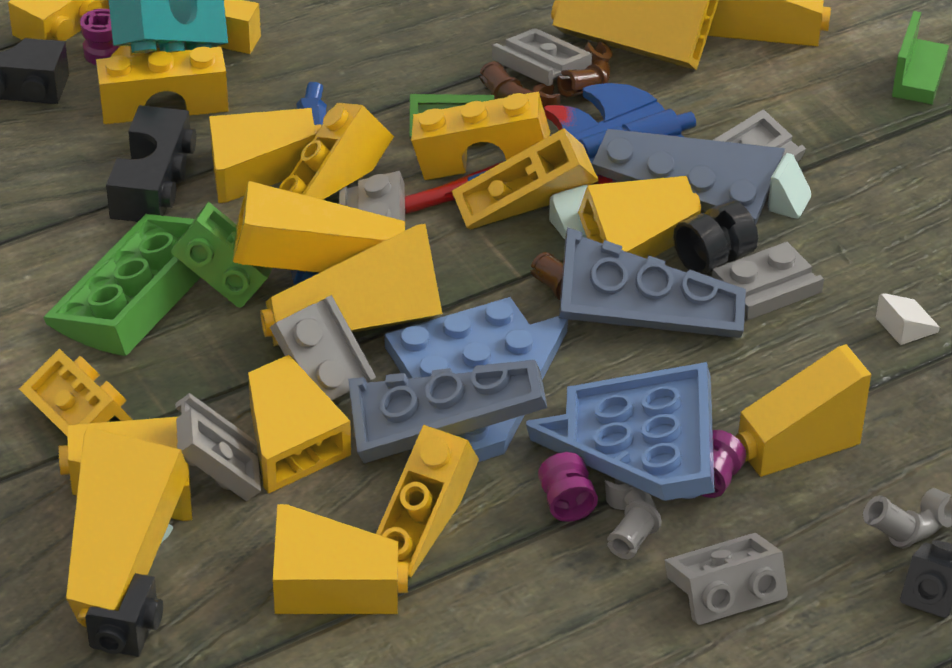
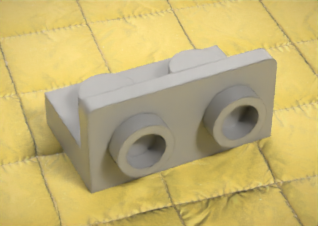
M757 533L664 559L667 578L688 594L691 617L698 625L783 600L788 595L783 553Z

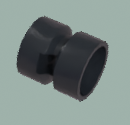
M735 200L721 203L708 209L705 214H697L678 223L674 228L673 235L675 249L684 266L688 270L704 275L712 272L714 268L726 264V262L735 261L754 252L759 239L753 217L746 207Z

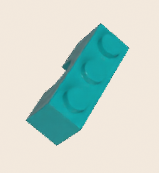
M109 0L113 46H131L132 53H149L157 51V48H160V51L166 52L183 51L185 49L193 50L197 47L212 48L213 46L228 43L224 0Z

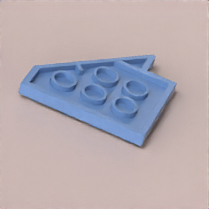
M511 297L386 333L385 349L399 371L405 373L408 378L431 376L432 370L450 368L453 373L457 374L472 372L477 365L535 360L543 380L567 333L568 319H562L557 316L530 325ZM524 415L456 436L467 439L479 458L478 462L505 454Z
M707 362L567 386L566 414L526 421L531 441L558 453H576L583 458L587 466L664 501L679 498L691 499L703 494L715 493L711 376Z

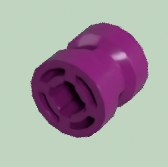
M94 9L81 17V33L85 38L83 42L84 58L89 63L96 65V59L110 58L120 47L113 46L110 9Z
M713 430L715 493L703 494L702 496L716 498L721 496L730 485L732 476L737 474L746 461L747 453L745 447L731 433L723 430Z
M557 453L546 459L538 470V478L541 487L547 494V504L554 518L560 521L570 522L586 517L595 509L598 501L592 482L588 480L589 472L583 458L576 453Z

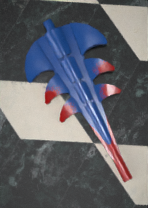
M604 83L583 88V97L589 100L603 116L604 120L601 122L595 121L589 114L578 108L564 105H547L544 107L546 118L552 121L559 131L565 128L583 144L591 164L607 129L683 137L682 131L696 127V118L691 111L676 115L672 109L665 110L657 102V99L648 92L626 84ZM502 162L445 185L405 196V214L455 200L452 190ZM596 174L599 181L593 184L616 183L619 181Z

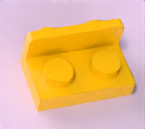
M58 349L19 388L66 436L67 425L108 422L114 415L120 421L133 420L121 408L127 400L108 381L99 387L94 381L100 374L83 357L79 356L73 362L61 349Z

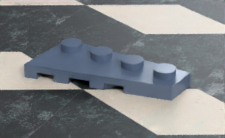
M607 129L592 166L596 174L619 182L687 176L692 192L697 193L699 196L701 210L707 211L726 201L735 200L747 208L756 224L769 194L771 176L784 156L785 148Z
M567 227L559 318L741 338L744 332L746 289L692 270L686 273L666 266V261L649 255L647 259L621 250L622 246L606 240L600 243L582 237L583 232Z
M535 360L477 365L472 372L457 374L453 373L450 368L432 370L431 376L408 378L405 373L386 375L385 381L367 383L364 377L348 379L357 453L363 463L413 449L423 425L456 436L547 408L541 371Z

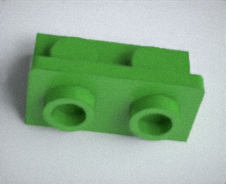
M208 202L197 214L188 230L173 246L171 253L234 305L241 308L268 279L273 268L242 265L233 262L237 224Z

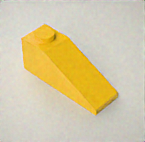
M563 128L452 190V193L466 227L471 230L550 205V197L553 194L585 184L592 185L599 180L583 144Z

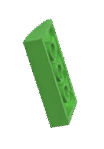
M145 214L43 317L46 324L59 333L89 347L112 354L127 356L201 278L171 253L173 246L188 230L194 219Z

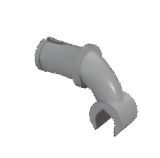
M615 479V484L605 480L607 503L614 509L625 510V517L607 537L609 541L607 546L616 556L622 559H631L635 556L646 537L659 530L662 523L661 516L656 510L654 501L649 493L618 479Z
M932 488L922 497L920 503L921 512L918 514L911 510L904 511L891 503L886 497L878 495L866 504L863 511V519L868 525L888 535L890 542L894 546L904 549L916 542L927 539L942 526L952 527V498H950V494Z

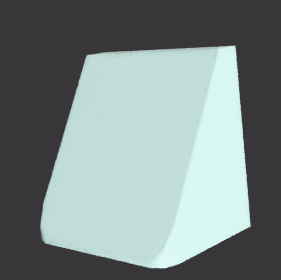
M786 153L771 176L768 208L770 212L798 219L811 198V190L794 155Z
M586 184L553 194L550 197L549 220L564 239L567 227L583 232L582 237L587 238L578 214L587 188Z

